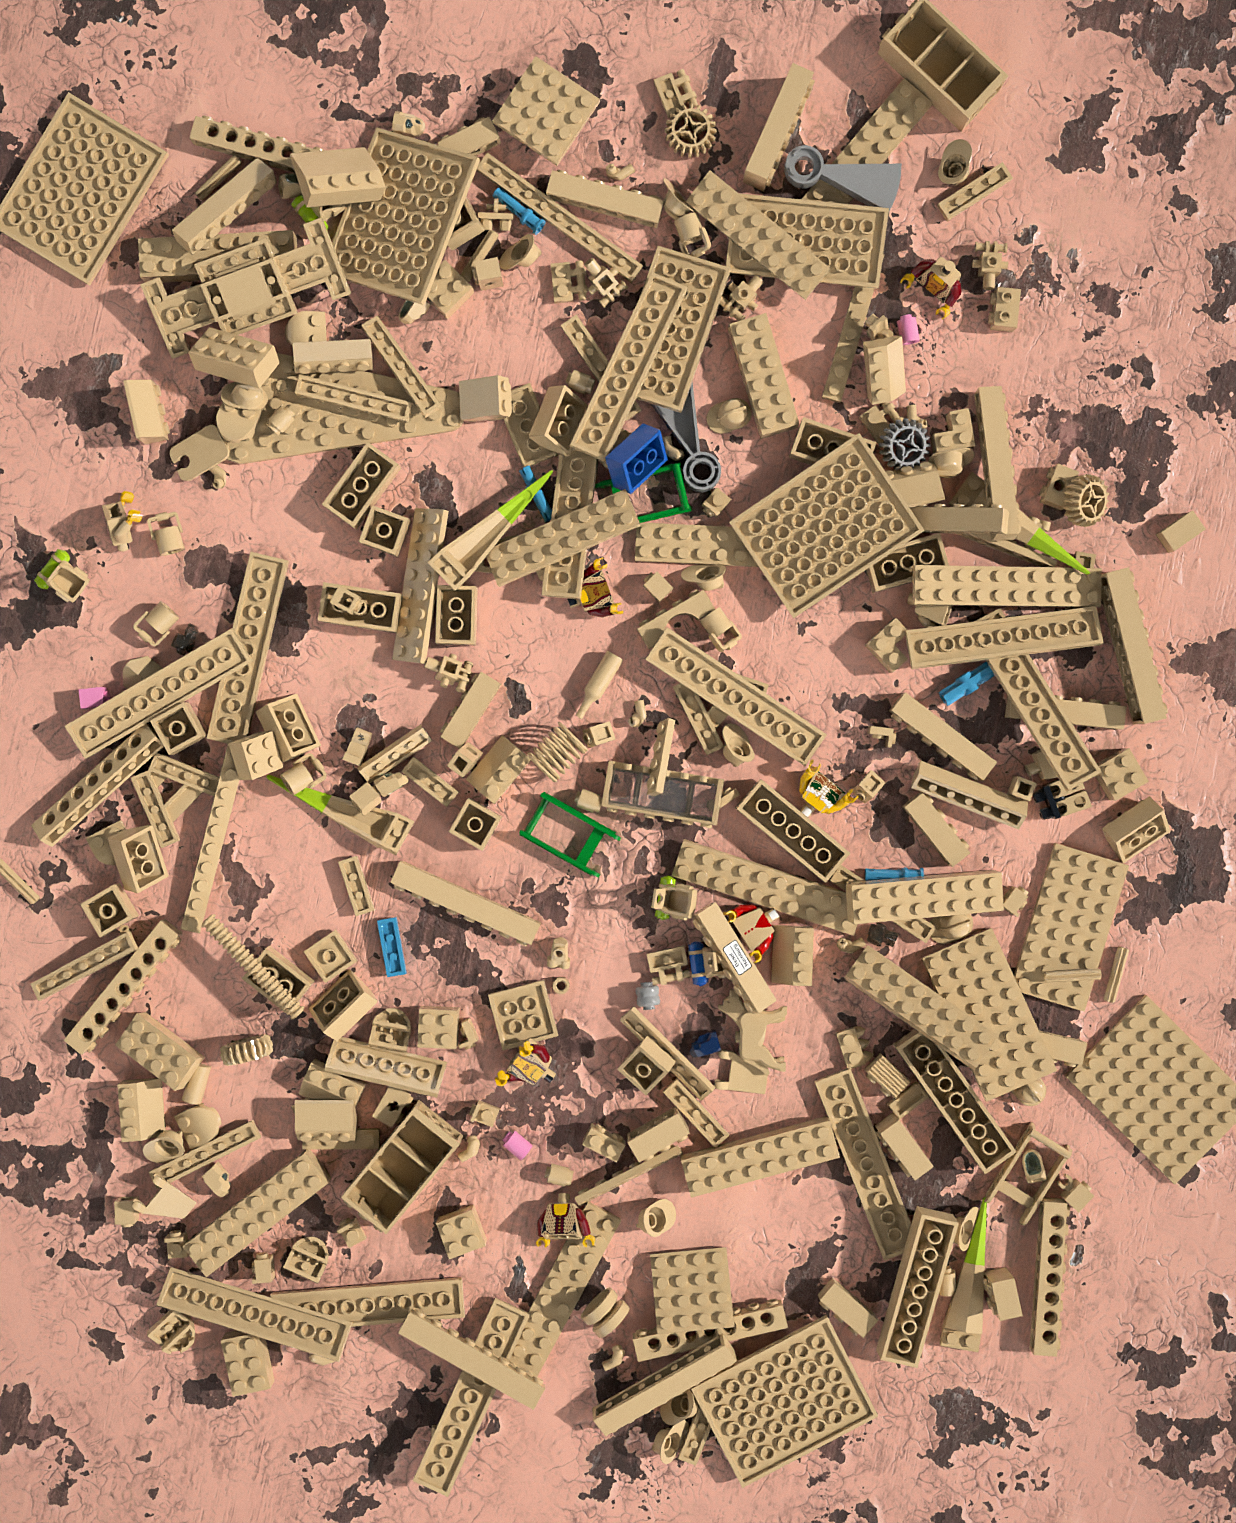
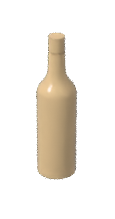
M609 651L605 653L585 687V698L576 713L577 717L582 719L590 705L602 697L623 659Z

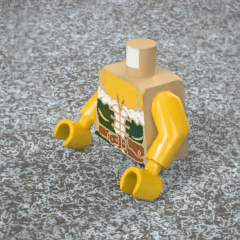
M814 760L810 761L808 768L800 778V797L806 801L800 812L808 818L815 809L821 814H831L856 801L858 795L855 798L850 796L853 789H850L846 794L819 772L820 763L818 767L812 766Z

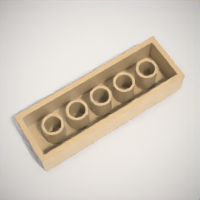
M792 63L746 167L743 183L763 192L766 186L770 187L774 173L778 169L782 155L789 144L791 134L794 133L799 116L801 117L805 103L812 92L815 82L812 79L813 71Z
M764 313L729 324L728 332L760 439L798 428L799 420L767 314Z
M762 779L755 783L735 807V809L825 883L850 854V852Z

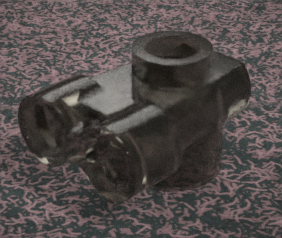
M191 623L188 624L184 635L176 634L171 644L172 647L176 648L177 653L185 656L186 652L190 653L195 645L193 640H195L199 633L198 627Z
M881 923L871 924L867 933L869 935L867 941L875 946H881L882 942H884L886 945L893 947L899 934L892 930H887V927Z

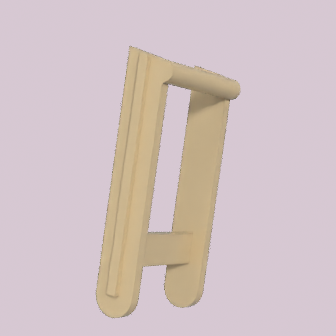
M1032 1122L1028 1125L1015 1146L1016 1153L1007 1159L985 1195L986 1199L984 1200L986 1203H990L999 1190L1026 1207L1019 1221L1023 1226L1028 1223L1063 1165L1072 1155V1149H1070L1069 1145L1066 1144L1063 1148L1036 1131L1035 1125ZM1031 1137L1060 1154L1047 1174V1180L1042 1182L1034 1197L1029 1196L1005 1181Z

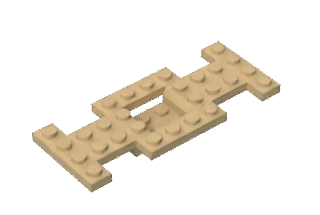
M321 217L303 224L310 244L275 256L267 237L194 264L201 284L174 294L167 295L160 277L140 284L171 358L182 356L190 351L184 333L205 325L218 322L222 331L239 335L295 315L298 312L291 294L326 282L332 300L350 295L351 290L323 218Z

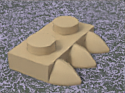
M855 1026L835 1032L847 1069L865 1065L874 1055L869 1051H862L870 1043L866 1039H858L866 1030L863 1027Z

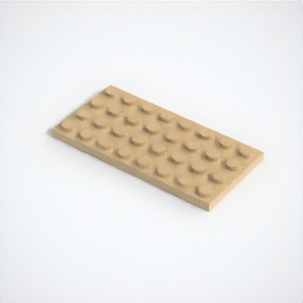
M740 194L830 267V270L820 283L879 288L889 208ZM729 238L726 267L731 268L730 274L778 278Z
M658 246L642 292L652 272L686 286L687 292L636 399L681 413L731 268Z
M1054 843L1014 973L1022 993L1085 1012L1094 980L1047 983L1044 981L1043 973L1048 971L1098 969L1129 865Z
M992 928L921 958L936 993L998 1036L974 1071L972 1070L986 1102L1057 1071Z

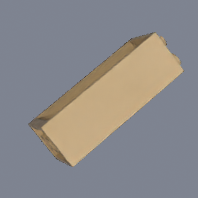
M915 0L909 6L907 14H901L898 17L893 29L888 28L882 35L883 39L879 43L878 54L903 78L932 101L933 106L962 132L1001 90L1009 75L929 0Z
M418 1100L347 1187L341 1197L347 1207L357 1210L358 1215L362 1219L373 1223V1227L379 1230L380 1233L384 1232L387 1234L460 1145L463 1135Z

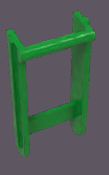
M680 462L662 466L651 476L673 471L681 507L638 517L640 523L693 510L692 506L688 503L681 474L683 466ZM611 479L595 484V489L611 486L613 494L621 491L613 487Z
M541 793L540 797H542L540 804L525 830H520L519 835L585 873L599 878L600 873L586 866L604 833L618 841L621 840V837L616 835V832L548 793ZM549 802L594 827L576 860L531 835Z

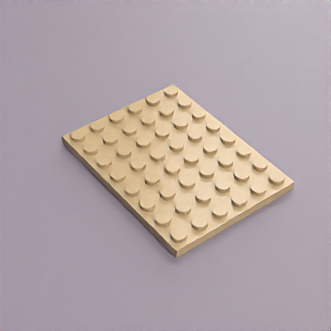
M68 92L0 204V232L90 286L169 154Z
M376 127L367 151L380 169L386 188L381 200L347 203L332 244L347 281L425 305L480 159L477 156Z
M860 433L729 522L793 618L925 531Z
M1144 995L1084 1056L1083 1065L1076 1064V1067H1073L1065 1075L1173 1184H1176L1236 1124V1083L1147 995Z
M827 1315L733 1363L732 1366L726 1367L714 1376L700 1382L697 1386L691 1387L742 1488L878 1417Z

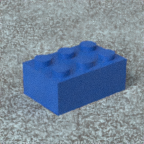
M644 423L605 457L613 487L621 491L626 489L629 494H632L668 460L661 431Z

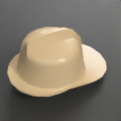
M954 140L945 148L938 170L939 179L943 183L957 186L968 177L972 148L966 140Z
M664 178L663 181L669 189L663 204L666 213L674 220H677L690 211L696 212L686 203V200L675 186Z
M527 234L510 246L499 260L500 268L507 270L516 265L522 267L531 266L542 254L541 250L534 243V236Z
M239 382L227 384L221 391L223 403L233 408L256 411L265 407L268 402V396L261 387L256 388Z
M729 399L711 407L706 417L707 424L715 433H728L747 425L751 420L752 412L749 404L743 399Z
M969 448L939 451L930 456L928 462L934 463L940 477L952 478L961 473L963 467L974 459L975 453Z
M723 564L693 565L684 569L681 577L687 582H696L704 591L723 588V574L726 571V567Z
M726 724L722 731L725 741L723 748L724 757L734 767H738L744 762H751L755 754L746 733L736 724Z
M970 914L933 917L929 922L937 927L931 938L941 944L960 940L968 936L973 928V918Z
M1040 1078L1011 1092L1024 1105L1036 1106L1045 1098L1046 1086Z
M165 1130L161 1132L156 1139L144 1145V1156L155 1163H166L182 1156L185 1152L182 1131Z
M661 1199L643 1209L639 1214V1223L636 1224V1227L641 1228L644 1233L652 1237L660 1236L669 1230L676 1220V1210L673 1203L667 1199Z
M972 1207L966 1216L956 1218L959 1224L953 1243L958 1244L961 1251H966L969 1247L979 1214V1208Z
M688 1389L681 1395L661 1405V1418L668 1425H676L687 1418L693 1417L698 1411L699 1404L693 1392Z
M686 1420L673 1425L672 1428L662 1429L657 1433L652 1450L660 1455L662 1463L669 1464L672 1462L681 1448L689 1429V1424Z

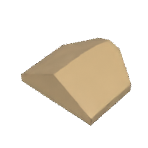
M149 656L130 660L123 668V686L129 689L163 668Z

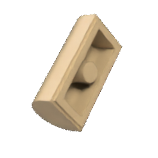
M201 1063L185 1086L182 1101L196 1105L202 1103L211 1066Z

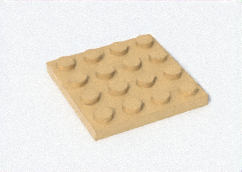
M535 56L492 122L558 166L600 103V99Z
M726 1247L650 1254L657 1334L734 1327Z

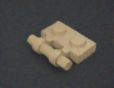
M684 69L677 71L679 78L675 80L672 73L654 79V85L668 118L671 113L676 114V108L682 111V105L686 102L692 103L693 108L698 106L695 91L691 89L689 84L691 81L689 76L685 74ZM678 87H683L684 95H680Z
M582 260L575 262L576 269H570V262L551 263L554 304L573 302V294H578L580 301L586 300V293L588 292L584 277L586 275V268H584ZM571 277H577L578 286L572 287Z
M881 403L884 407L881 411L875 405L859 417L877 444L884 442L880 438L881 435L886 436L884 429H890L889 423L884 418L886 414H889L894 424L896 420L902 421L904 419L903 417L900 418L895 411L893 403Z
M684 945L646 954L650 972L659 973L658 977L652 978L653 985L661 984L662 986L666 985L667 982L675 980L680 982L684 981V978L691 977L689 970H681V966L688 965ZM675 968L676 973L665 975L664 970Z

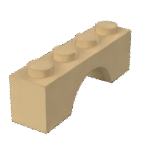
M698 589L689 594L690 598L684 602L680 599L672 604V609L668 611L663 609L656 613L655 619L650 621L648 618L639 623L640 627L637 631L648 649L654 647L665 631L667 623L673 617L689 615L699 621L716 610L704 590L701 592Z

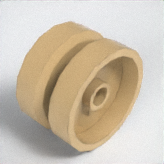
M611 1287L600 1292L581 1314V1319L587 1325H593V1332L599 1338H603L612 1332L630 1310V1307L624 1300H617L618 1294Z

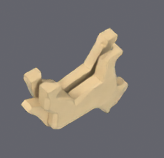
M730 989L729 996L723 1000V1005H718V1009L732 1018L739 1027V1031L735 1032V1043H739L740 1058L744 1062L755 1066L767 1076L770 1074L768 1067L786 1072L784 1056L774 1058L763 1043L766 1026L785 1021L787 1006H781L773 1011L763 1010L760 1013L752 1014L747 1011L735 990Z

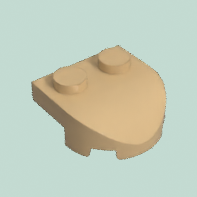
M302 311L295 314L285 327L287 342L293 346L292 343L327 341L325 312Z
M222 402L216 416L217 428L222 438L231 443H240L247 438L251 439L255 434V427L262 414V409L255 411L233 408Z
M122 820L86 838L94 856L104 864L116 865L108 838L122 830H126Z
M385 1009V1011L376 1015L373 1020L368 1045L406 1053L411 1034L410 1021L405 1013L399 1009Z
M204 1103L194 1105L174 1116L191 1150L208 1143L219 1134L221 1118L215 1108H209Z
M306 1237L298 1240L293 1245L283 1269L318 1284L329 1258L325 1243L316 1237Z
M169 1310L147 1331V1336L158 1343L165 1353L171 1354V1352L175 1351L182 1353L188 1350L195 1341L194 1322L189 1315Z

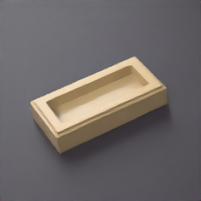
M915 1081L896 1098L889 1101L887 1105L900 1120L929 1098V1095L919 1082Z

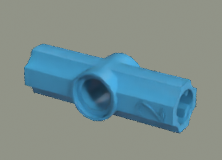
M986 661L971 672L964 673L955 679L954 683L938 693L946 706H949L964 695L967 696L977 690L981 684L990 680L995 674Z

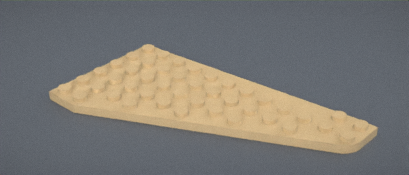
M277 353L280 363L261 385V388L265 390L268 396V402L262 408V414L255 427V434L251 439L247 438L240 443H231L225 440L229 449V457L226 460L242 465L364 446L367 442L377 444L453 432L460 428L464 422L460 417V392L427 385L441 404V409L425 418L397 378L360 370L300 373V375L412 402L409 421L404 422L296 395L295 389L299 374H295L293 356ZM280 406L282 408L287 406L295 413L292 416L295 420L283 433L281 432L277 435L266 424Z

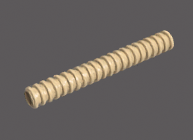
M215 914L210 915L202 923V928L205 927V931L210 932V936H214V940H218V944H222L224 950H228L227 953L236 959L235 962H239V966H243L244 971H248V975H252V979L257 980L256 983L261 985V989L264 988L266 990L265 993H269V997H273V1001H277L278 1006H282V1010L287 1011L286 1014L291 1016V1020L295 1019L305 1007H301L299 1005L300 1002H296V998L291 997L292 994L288 993L286 988H283V984L280 985L278 983L279 980H275V976H271V972H267L266 967L261 966L262 963H259L258 959L253 957V953H249V949H245V945L240 944V940H236V936H232L233 933L229 932L227 927H224V923L219 922V918H215Z

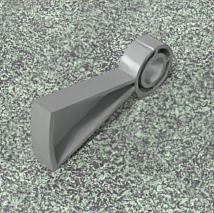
M802 145L794 148L788 154L784 173L787 181L796 188H810L821 179L867 206L889 208L890 211L899 189L902 163L824 164L823 157L817 149L808 145ZM806 160L812 165L813 171L808 175L798 174L795 164L798 161Z
M692 382L681 413L654 404L651 405L689 456L683 467V479L686 485L693 491L707 492L718 484L721 477V465L714 455L708 452H700ZM703 463L710 467L711 475L708 479L698 480L695 478L693 468L697 464Z

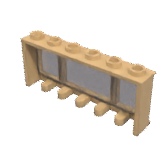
M615 761L608 762L601 805L607 807L606 811L618 812V809L625 810V814L634 816L639 812L644 813L646 818L655 819L656 815L662 816V820L674 822V819H680L682 824L693 825V822L701 823L700 827L712 828V825H717L725 779L667 770L663 793L651 796L647 795V781L651 774L650 767Z

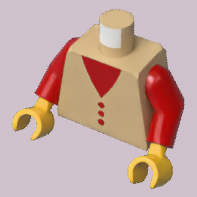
M739 905L730 911L723 912V915L729 916L728 923H734L749 949L753 951L748 954L750 957L752 955L755 957L753 963L759 962L773 939V932L775 930L770 923L779 918L775 909L772 908L763 913L760 907Z

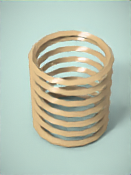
M558 722V725L563 731L558 727H553L554 732L558 736L548 732L552 741L547 737H543L545 744L538 742L540 749L533 747L536 755L531 752L527 753V756L553 782H557L560 776L549 763L562 774H565V770L556 760L567 769H570V765L560 754L572 764H575V760L565 748L577 759H581V756L573 746L582 754H586V751H588L585 745L561 722Z

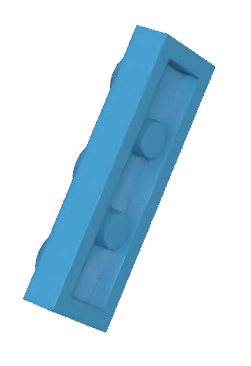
M397 917L377 920L387 977L407 974Z

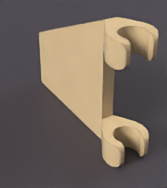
M721 1049L718 1052V1056L721 1059H731L729 1080L716 1079L714 1081L716 1089L765 1094L768 1078L766 1074L755 1066L744 1062L733 1051Z
M157 1173L151 1179L155 1185L161 1188L150 1202L144 1205L137 1198L131 1202L133 1209L142 1214L183 1219L196 1205V1201Z

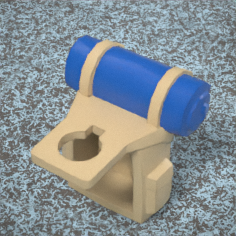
M697 941L688 945L691 978L694 985L703 986L708 983V978L717 976L719 979L727 978L723 972L724 968L721 963L716 961V953L711 948L704 947L703 943Z

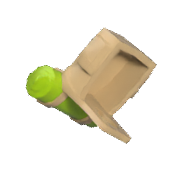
M303 195L296 197L291 205L305 223L322 217L328 229L326 221L345 210L347 204L306 208Z
M57 549L51 555L44 568L38 572L34 581L38 587L42 589L51 587L56 591L55 594L66 602L70 601L73 603L83 592L90 579L88 574L79 567H72L68 563L71 558L65 550Z
M671 876L661 877L658 886L660 888L654 889L651 908H655V916L661 920L670 919V915L675 919L688 920V918H693L697 901V890L693 889V886L675 885L676 879Z

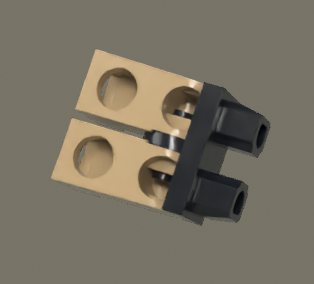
M1057 779L1039 786L1040 789L1032 794L1035 803L1044 800L1047 807L1038 810L1042 820L1058 819L1092 807L1086 790H1082L1085 789L1083 783L1066 792L1060 780Z

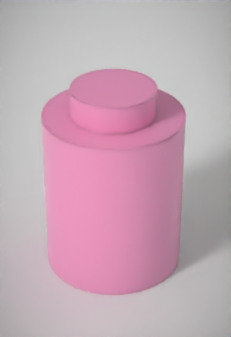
M911 314L901 316L900 320L897 321L899 335L902 336L903 345L919 342L916 317H912Z
M509 1131L503 1138L505 1142L503 1146L520 1161L533 1146L516 1131L513 1133Z

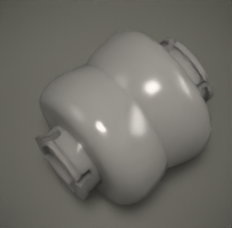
M653 982L640 983L641 987H637L635 990L637 1005L643 1007V1010L655 1009V1005L660 1004L659 987L652 985Z

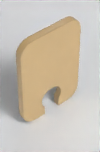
M208 425L173 446L170 450V457L173 463L180 461L183 456L189 457V466L181 468L177 472L182 480L191 481L225 461L229 457V449L217 426Z

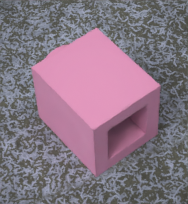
M106 687L79 689L81 709L96 708L111 699L110 692L107 691Z

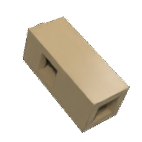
M467 742L456 752L447 767L463 778L475 766L483 752Z

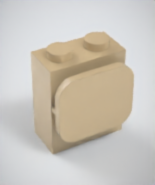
M496 375L459 381L461 420L468 422L495 421L510 417L512 401L509 378Z

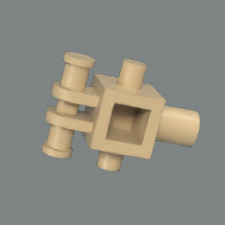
M985 241V243L975 242L974 251L984 252L979 256V260L972 261V268H978V276L983 277L984 290L995 289V277H998L1001 269L1008 268V262L1002 261V253H998L1007 252V243L998 244L997 241H994L993 244H990V241Z
M594 258L589 259L584 264L591 273L588 279L593 284L588 288V291L592 295L598 291L601 295L605 296L598 300L604 308L608 303H613L616 296L620 297L621 292L628 289L623 280L619 284L614 278L619 273L615 266L610 270L603 265L600 267Z
M755 275L747 284L742 281L737 286L732 282L728 287L732 292L729 297L730 302L722 296L719 303L724 308L723 311L730 312L729 316L731 318L734 317L738 321L744 320L746 316L740 313L739 310L744 312L749 307L754 311L758 307L754 300L757 296L756 291L763 284L762 279Z
M450 654L449 657L444 656L441 661L427 657L424 668L437 672L435 679L441 681V687L447 688L448 684L453 685L455 682H458L456 691L460 693L465 692V687L470 681L468 678L472 675V662L465 661L464 668H462L463 662L457 661L455 654Z

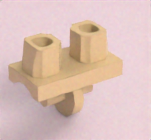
M498 198L494 199V204H487V210H494V213L478 212V218L481 219L480 222L484 230H492V221L495 219L500 220V231H510L514 214L499 213V210L506 211V205L499 204Z
M872 314L865 320V325L869 327L867 336L871 340L894 337L893 332L889 330L888 319L884 315L878 318Z

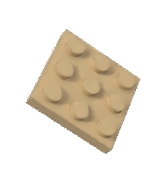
M544 980L488 994L502 1050L522 1046L529 1038L537 1042L558 1036Z

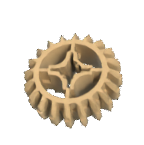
M692 103L689 109L682 105L683 110L681 111L676 108V114L671 113L669 116L671 120L666 121L668 127L665 128V133L667 134L665 139L670 141L669 147L675 146L674 152L677 153L680 150L682 157L685 153H688L689 159L692 157V153L696 157H699V151L705 154L706 148L710 149L712 147L711 142H715L713 135L717 132L714 128L716 122L711 121L713 118L712 114L706 116L707 109H704L702 112L700 111V105L696 109H693ZM691 118L697 119L700 122H694ZM684 120V126L675 131L677 124ZM688 125H689V129H691V131H694L693 136H692V133H690V131H688ZM706 131L705 137L697 143V136ZM685 139L689 141L690 144L684 143L681 140Z
M1091 474L1080 475L1076 479L1071 480V484L1067 485L1068 491L1064 492L1066 497L1063 500L1065 502L1063 509L1066 510L1064 515L1068 517V521L1081 527L1092 526L1096 522L1101 521V517L1105 516L1104 510L1108 509L1106 507L1107 502H1109L1107 496L1110 494L1106 492L1108 486L1104 485V480Z
M266 1034L234 1041L220 1048L221 1060H223L224 1065L231 1066L260 1059L273 1052V1043L270 1036Z

